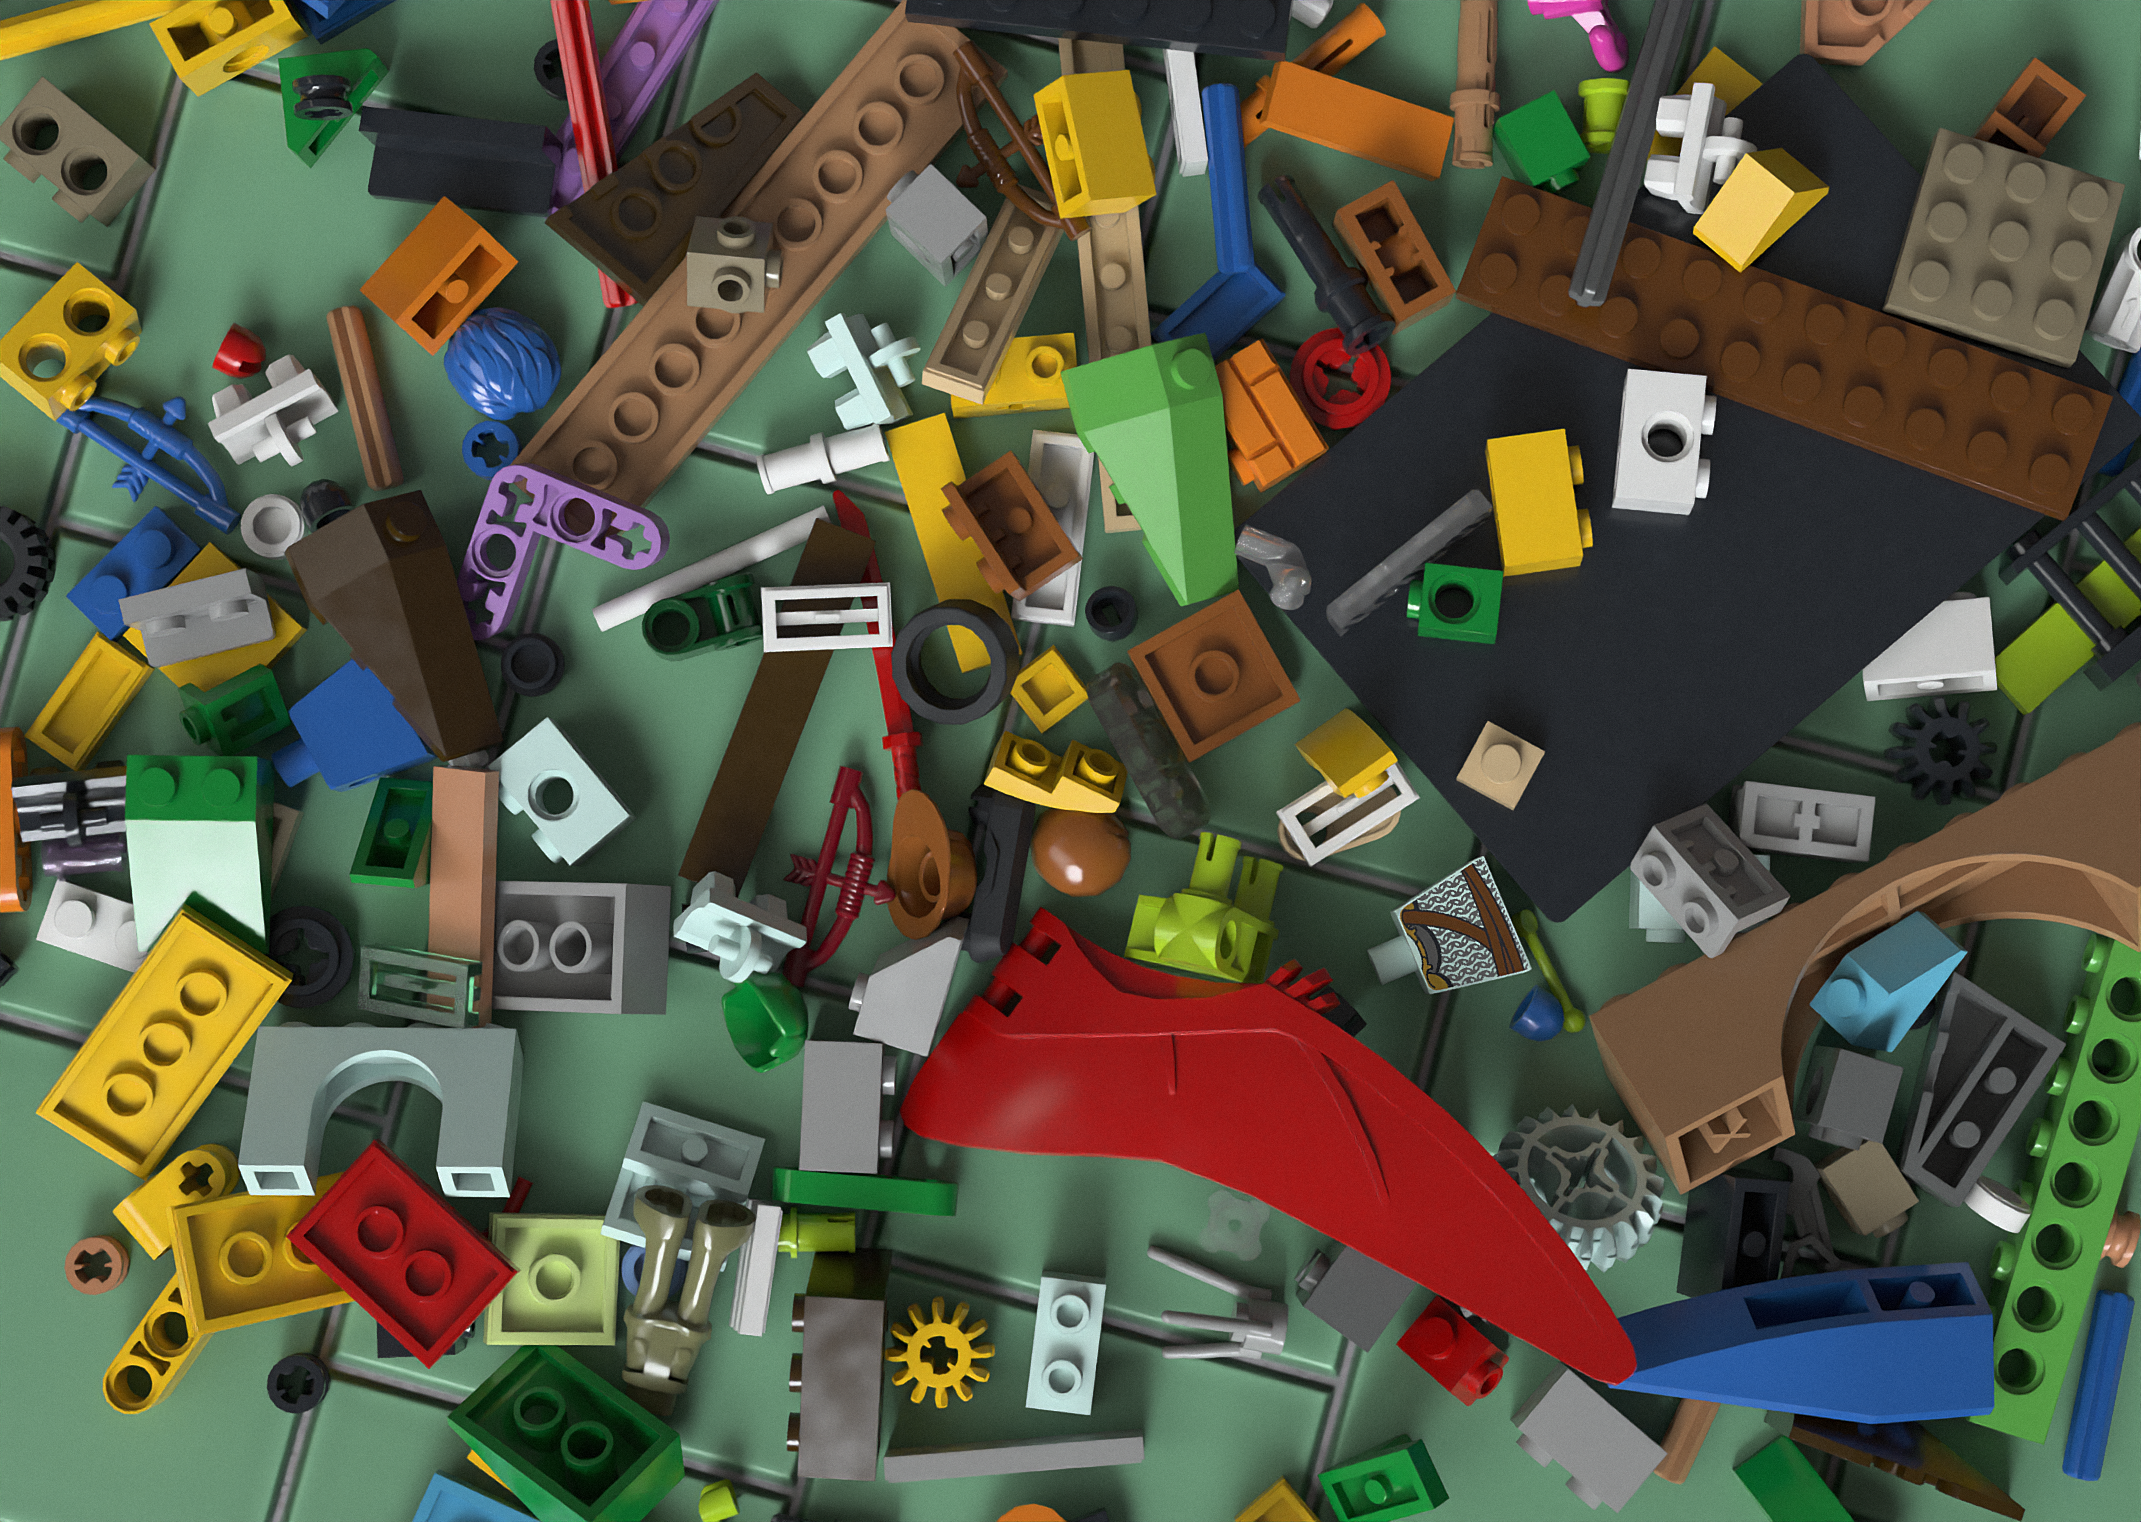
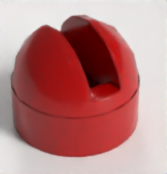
M233 323L216 354L212 368L237 379L254 376L261 371L260 362L266 359V348L262 339L251 330Z

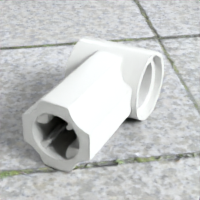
M2141 227L2124 236L2115 247L2113 267L2084 330V333L2093 337L2095 341L2114 349H2121L2131 353H2137L2141 347V261L2137 255L2138 243L2141 240Z

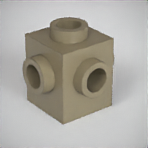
M696 216L687 250V306L716 308L729 313H744L747 311L764 313L769 289H780L783 276L784 252L783 250L773 249V223L754 222L738 216L725 219Z

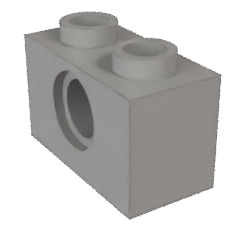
M932 164L920 175L914 170L909 171L894 185L887 195V199L891 204L885 210L891 235L945 287L980 253L988 236L987 217Z

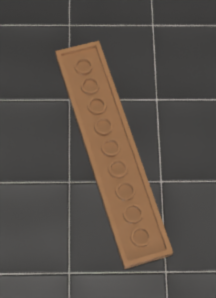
M902 0L719 217L725 219L738 216L754 222L773 223V249L783 250L784 252L783 276L780 289H769L764 313L749 311L729 313L722 309L687 306L686 256L510 466L524 462L536 464L645 509L888 220L885 209L891 204L887 199V195L894 185L909 171L914 170L920 175L930 164L934 165L964 130L956 97L960 65L955 59L953 52L971 40L955 27L908 22L905 15L907 0ZM978 47L994 71L992 79L999 88L1007 79L1008 70ZM972 86L971 92L976 112L978 113L988 100L979 86ZM526 477L522 481L513 483L534 500L535 494L526 489L528 481ZM573 498L568 502L564 512L566 524L574 532L586 534L591 530L595 522L594 509L590 503L581 498ZM612 511L611 523L617 516V513ZM610 525L600 541L605 544L607 536L614 534L622 536L625 530Z

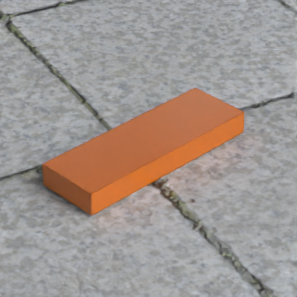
M1278 61L1273 67L1259 124L1428 181H1434L1440 178L1454 118L1288 61Z

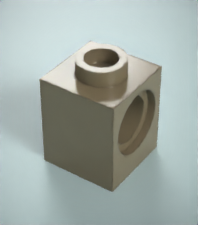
M1862 1139L1859 1151L1847 1147H1839L1813 1164L1821 1175L1819 1182L1851 1232L1863 1236L1872 1232L1875 1238L1882 1237L1903 1225L1909 1219L1905 1210L1919 1202L1881 1143Z

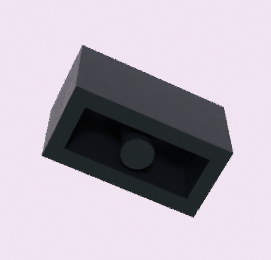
M1731 1168L1689 1190L1676 1292L1693 1298L1721 1290L1778 1280L1790 1182L1748 1169Z

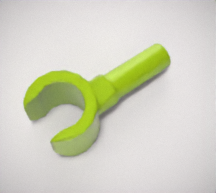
M725 1479L707 1485L702 1489L698 1508L703 1522H722V1519L740 1513L738 1499L731 1480Z

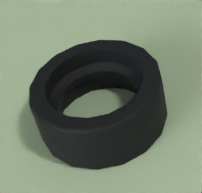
M947 599L914 615L899 631L891 653L892 677L901 698L919 716L944 725H964L991 712L1011 693L1019 672V647L1010 626L992 608L971 599ZM945 625H961L972 630L984 642L991 659V672L987 683L977 694L967 698H950L941 694L928 681L921 666V650L925 639L934 630Z

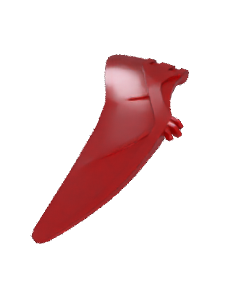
M1039 907L1029 921L1033 926L1019 946L1014 942L1012 943L1008 953L1003 955L991 971L995 978L981 997L974 994L965 1006L963 1013H959L914 1078L899 1110L904 1125L921 1137L961 1147L1027 1155L1108 1157L1166 1163L1260 1200L1441 1295L1595 1380L1617 1386L1633 1376L1638 1366L1634 1346L1611 1307L1572 1250L1518 1183L1445 1109L1385 1059L1321 1016L1324 1013L1331 1012L1341 1004L1335 992L1319 996L1314 1000L1309 998L1333 981L1326 968L1319 969L1303 977L1293 985L1290 982L1303 969L1295 959L1281 966L1262 984L1220 983L1175 976L1142 967L1108 952L1084 938L1044 908ZM1055 942L1061 947L1046 966L1040 959L1052 943ZM1017 993L1022 999L1009 1017H1007L1001 1011L1013 995Z

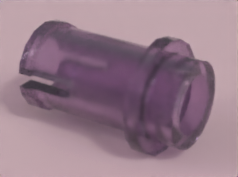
M123 832L86 835L85 846L70 847L67 838L42 840L41 856L45 876H57L59 882L68 881L69 875L108 871L125 872L127 869V858L121 856V853H127Z

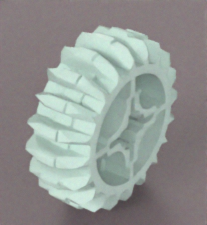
M1572 1104L1567 1110H1564L1562 1118H1560L1547 1106L1539 1114L1537 1120L1525 1116L1518 1123L1515 1131L1509 1130L1508 1134L1501 1140L1498 1154H1495L1493 1158L1525 1191L1572 1250L1583 1268L1587 1270L1592 1261L1605 1273L1608 1268L1613 1266L1615 1259L1627 1263L1635 1255L1638 1247L1643 1248L1644 1244L1649 1242L1655 1229L1653 1225L1657 1224L1663 1211V1201L1660 1198L1664 1191V1178L1655 1175L1658 1168L1656 1164L1657 1156L1641 1154L1644 1148L1643 1136L1626 1138L1622 1135L1624 1131L1623 1119L1612 1126L1602 1123L1599 1108L1590 1114L1588 1118H1583L1579 1116ZM1585 1181L1583 1188H1578ZM1568 1190H1573L1568 1197H1565Z

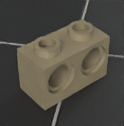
M43 76L0 126V141L10 148V151L3 159L33 184L42 174L59 188L51 199L81 223L90 214L108 227L155 171L142 157ZM48 125H58L59 134L56 142L48 149L36 150L35 139L39 131ZM97 164H106L107 177L104 183L94 190H84L83 178L87 170Z

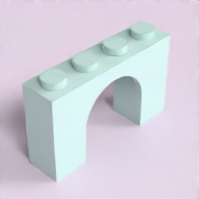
M287 1022L279 1027H258L238 1167L249 1194L315 1196L323 1134L326 1124L336 1107L349 1095L368 1085L385 1081H402L425 1088L443 1104L436 1169L445 1197H510L524 1057L517 1030L486 1023L485 1027L441 1028L430 1023H415L407 1028H383L362 1022L349 1023L344 1027H313L302 1022Z

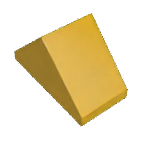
M1782 148L1746 153L1694 226L1693 234L1741 273L1826 196L1829 186Z

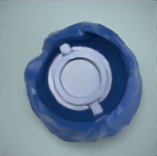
M495 307L474 310L449 338L448 350L444 356V367L448 374V379L461 398L469 406L495 421H506L514 418L520 412L532 413L538 409H543L553 395L561 378L560 357L552 339L534 320L507 308Z

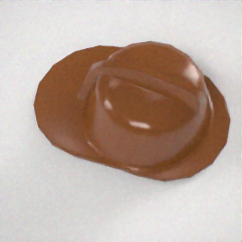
M917 789L903 793L896 804L893 819L891 858L886 881L896 893L895 899L887 902L893 923L904 936L913 940L929 937L939 926L941 920L963 913L972 902L977 884L975 854L971 842L960 831L946 828L945 821L937 804L927 793Z

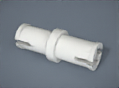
M873 423L871 426L830 437H825L823 432L810 435L809 443L768 455L762 454L757 456L756 459L764 489L767 495L777 490L821 479L823 484L835 482L837 480L836 474L881 461L886 462L890 460L881 425Z

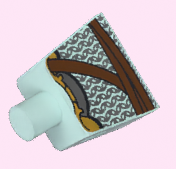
M1484 856L1466 862L1390 911L1399 937L1367 950L1368 957L1381 985L1415 972L1425 994H1434L1524 973L1532 969Z

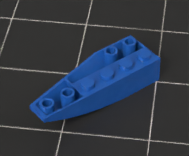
M1968 1262L1851 1269L1789 1277L1721 1290L1617 1318L1634 1346L1638 1366L1633 1376L1617 1386L1607 1383L1609 1388L1868 1424L1990 1415L1994 1409L1993 1314Z

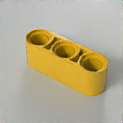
M177 1271L107 1368L103 1377L102 1390L105 1399L113 1409L121 1413L138 1414L164 1402L175 1390L215 1333L189 1337L184 1345L172 1342L167 1336L165 1320L170 1312H177L185 1317ZM133 1365L145 1368L151 1376L152 1390L148 1397L135 1395L129 1388L127 1374Z

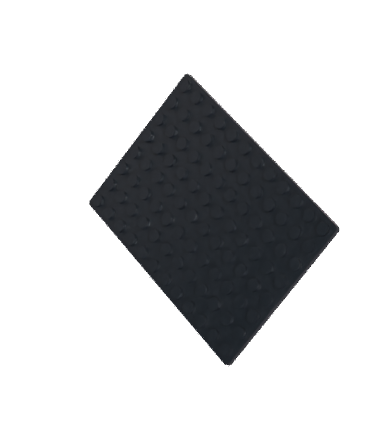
M1808 54L1797 55L1725 116V118L1732 117L1743 121L1740 139L1755 145L1757 151L1782 148L1829 186L1828 194L1757 257L1750 266L2113 396L2080 486L2141 435V417L2080 350L2078 351L2076 361L2068 369L1882 311L1922 176L1812 56ZM1712 181L1708 206L1723 187L1722 184ZM1645 184L1638 189L1629 222L1716 253L1693 234L1694 226L1703 214L1687 213L1678 200L1653 195L1645 187ZM1492 312L1234 530L1236 558L1545 917L1553 923H1562L1631 865L1633 858L1654 825L1703 805L2034 526L2045 514L1706 390L1705 395L1716 396L1712 435L1701 434L1699 459L1710 460V475L1706 498L1695 497L1694 506L1689 515L1612 508L1623 388L1628 369L1652 370ZM1565 429L1567 447L1578 445L1582 460L1584 482L1583 484L1573 485L1576 510L1588 509L1592 529L1593 546L1582 548L1583 558L1580 566L1504 576L1495 644L1418 636L1419 619L1407 618L1411 579L1424 580L1425 570L1416 577L1412 576L1405 580L1402 579L1410 573L1424 569L1425 564L1420 566L1423 561L1436 556L1435 558H1439L1435 562L1431 560L1428 563L1502 571L1485 453L1487 439ZM1658 429L1648 436V444L1651 450L1659 456L1673 457L1683 450L1680 437L1671 430ZM1489 512L1487 515H1485V516H1483V517H1481V518H1478V517L1481 516L1483 513ZM1491 516L1477 527L1462 531L1468 525L1475 524L1481 519ZM1465 533L1463 536H1461V537L1455 539L1454 541H1452V542L1446 544V543H1447L1449 540H1451L1454 536L1461 535V534ZM1465 537V538L1462 539L1459 543H1457L1454 547H1452L1449 551H1446V550H1445V551H1443V552L1437 553V552H1439L1441 549H1443V548H1445V547H1447V546L1453 544V543L1456 542L1457 540H1459V539ZM1401 584H1406V585H1405L1402 589H1400V590L1394 589V588H1396L1397 586H1399V585H1401ZM1448 588L1442 591L1435 600L1438 611L1445 617L1452 619L1465 616L1473 606L1470 596L1458 588ZM1388 593L1383 598L1392 596L1387 601L1374 605L1377 602L1375 600L1381 595ZM1366 613L1364 616L1350 621L1356 615ZM1359 622L1356 626H1354L1351 630L1344 634L1349 629H1344L1346 626ZM1488 721L1545 751L1514 811L1457 781L1458 774Z

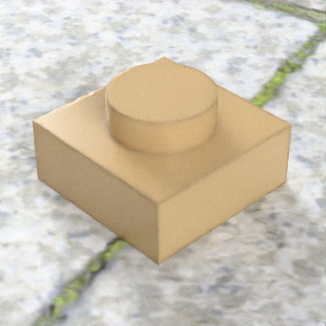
M1488 721L1458 774L1457 781L1514 811L1545 751Z

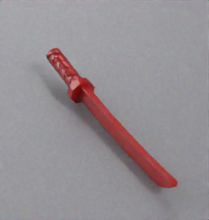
M834 491L832 497L841 527L871 539L865 514L842 491ZM874 548L860 584L883 583ZM877 596L860 597L863 609H878ZM878 621L866 622L869 635L879 634ZM892 622L893 647H872L888 731V736L882 737L883 750L891 751L898 801L902 794L912 789L921 791V783H919L918 779L920 775L918 762L916 761V748L923 746V738L921 732H914L910 706L901 698L892 677L891 653L896 642Z

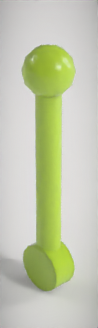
M1527 909L1515 913L1511 921L1517 935L1525 937L1553 995L1562 1006L1564 1012L1563 1028L1570 1033L1580 1032L1586 1023L1585 1014L1573 1007L1536 933L1538 922L1535 915Z

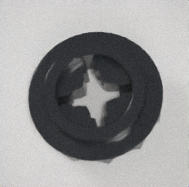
M295 906L279 911L270 917L269 954L264 955L293 973L291 983L277 1002L294 1008L315 1007L333 1000L351 980V971L356 952L353 949L348 928L329 911L310 906ZM302 929H304V938L308 939L310 949L320 950V953H329V959H321L320 962L310 965L309 975H306L307 985H305V976L301 975L299 965L289 964V961L279 962L278 960L279 955H288L289 952L299 950L300 939H303Z

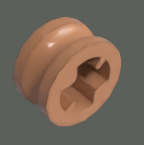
M2115 1208L2100 1260L2104 1256L2110 1257L2111 1264L2123 1268L2128 1264L2136 1249L2140 1235L2141 1218L2138 1213L2127 1211L2123 1215H2119L2117 1208Z
M97 1235L80 1240L71 1247L66 1256L64 1269L67 1280L73 1288L83 1294L97 1295L114 1290L124 1282L129 1273L130 1258L127 1249L119 1240L112 1236ZM106 1251L112 1261L105 1264V1267L112 1268L110 1276L100 1275L90 1279L84 1272V1267L90 1266V1263L83 1262L85 1254L88 1252L93 1255Z

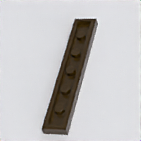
M816 518L790 586L860 584L876 541ZM854 597L784 600L779 613L850 610ZM844 623L776 626L777 638L840 636ZM834 649L763 653L680 866L678 876L699 883L708 873L715 871L733 879L735 897L738 898Z

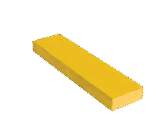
M945 413L886 431V439L939 603L947 599H971L992 608L1010 626L1019 647V656L1023 655L1003 591L996 594L976 565V562L983 558L984 555L971 536L965 541L958 537L942 512V509L950 503L941 488L951 481L956 485L966 481ZM947 625L962 674L991 665V659L984 642L972 630L961 625Z

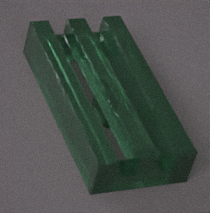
M379 943L361 946L357 1009L461 1029L478 1026L479 1012L472 1011L473 1002L480 1000L481 987L474 986V976L482 975L483 962ZM378 962L456 976V983L378 969ZM377 984L455 998L454 1008L377 994Z

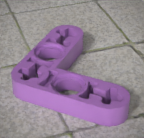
M524 462L502 468L495 474L489 485L457 579L473 639L478 641L493 637L508 627L516 609L541 534L622 568L637 570L652 566L663 559L670 543L667 525L661 517L652 511L539 465ZM524 477L528 479L526 489L535 494L534 501L523 503L518 507L513 522L526 523V529L515 523L499 522L496 520L497 515L503 517L513 513L517 495L509 491V484L522 481ZM573 498L584 499L594 509L595 522L591 530L586 534L576 533L566 524L564 517L565 507ZM612 511L617 513V516L611 523ZM641 524L645 527L643 537L652 543L651 549L638 551L634 555L631 553L633 543L627 538L614 534L606 537L605 544L601 543L600 540L606 534L610 525L629 531L638 528ZM496 533L509 537L516 548V559L512 566L506 570L494 566L487 557V543ZM477 573L487 580L506 583L505 588L498 586L490 589L485 608L494 613L493 619L480 622L479 625L475 623L476 612L468 608L469 602L481 599L484 596L489 581L477 580Z

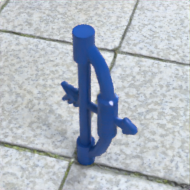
M91 396L76 411L67 409L56 420L75 434L82 432L129 464L122 468V473L117 476V481L113 483L112 488H127L133 502L138 500L139 494L142 493L144 486L147 485L149 477L196 508V515L226 535L230 534L238 525L241 514L229 507L225 487L219 474L193 446V440L172 427L177 418L179 420L186 418V400L183 397L178 396L163 403V408L167 411L163 419L152 414L144 407L136 408L121 401L102 396ZM95 411L128 422L130 429L149 440L143 452H138L90 420V413L88 412ZM159 448L164 450L178 461L184 459L209 488V493L204 496L153 462L152 459Z

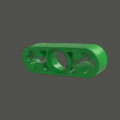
M774 1166L771 1199L801 1204L934 1216H956L959 1183L871 1173L799 1170V1167Z

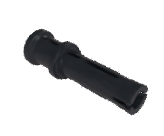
M1290 174L1274 179L1286 198L1285 203L1280 202L1269 183H1267L1259 191L1257 199L1264 205L1302 263L1308 276L1317 288L1314 292L1315 304L1319 311L1323 313L1328 312L1344 336L1342 347L1345 352L1350 356L1359 355L1379 345L1393 332L1396 322L1390 314L1381 313L1366 290L1368 278L1364 272L1356 267H1348L1341 254L1308 206L1307 201Z

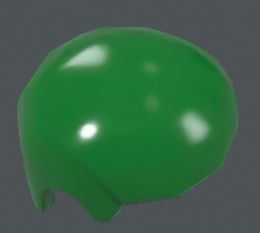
M753 971L741 983H734L736 987L722 996L721 1004L726 1027L734 1047L746 1065L758 1073H764L797 1056L804 1047L809 1028L808 1008L802 993L782 973L768 971L766 974Z

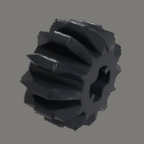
M1936 696L1930 699L1928 711L1918 703L1911 704L1905 708L1906 717L1910 725L1901 722H1895L1890 725L1889 733L1902 741L1903 744L1902 746L1885 749L1884 757L1888 760H1903L1904 767L1895 771L1891 778L1895 784H1900L1914 777L1915 781L1910 795L1912 799L1916 801L1924 800L1932 790L1933 798L1937 805L1951 804L1954 790L1964 799L1976 794L1975 784L1971 776L1982 780L1991 777L1993 770L1989 765L1980 761L1979 757L1996 753L1998 746L1995 742L1991 741L1979 742L1977 735L1986 731L1990 726L1986 718L1974 720L1969 724L1966 723L1970 714V703L1966 701L1957 702L1949 712L1945 698L1943 696ZM1931 739L1935 742L1946 739L1949 742L1952 752L1944 754V757L1951 759L1950 762L1944 760L1935 763L1932 760L1929 750L1936 748L1937 745L1931 743Z

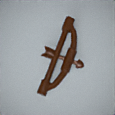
M971 40L964 43L953 52L955 59L960 65L956 97L961 120L968 136L966 143L970 146L971 151H973V154L980 163L972 168L967 164L963 165L956 179L957 186L960 188H976L979 185L977 178L986 173L997 192L1004 194L1029 218L1045 226L1063 229L1070 241L1077 240L1088 233L1092 226L1085 216L1060 219L1049 167L1035 147L1044 144L1038 115L1035 114L1032 119L1025 121L1022 126L992 79L994 71L975 41ZM972 86H979L1012 138L1011 142L1000 149L989 133V130L981 126L971 92ZM1020 151L1053 203L1051 210H1046L1018 185L1019 178L1016 176L1011 165H1009L1008 160H1006L1008 157Z

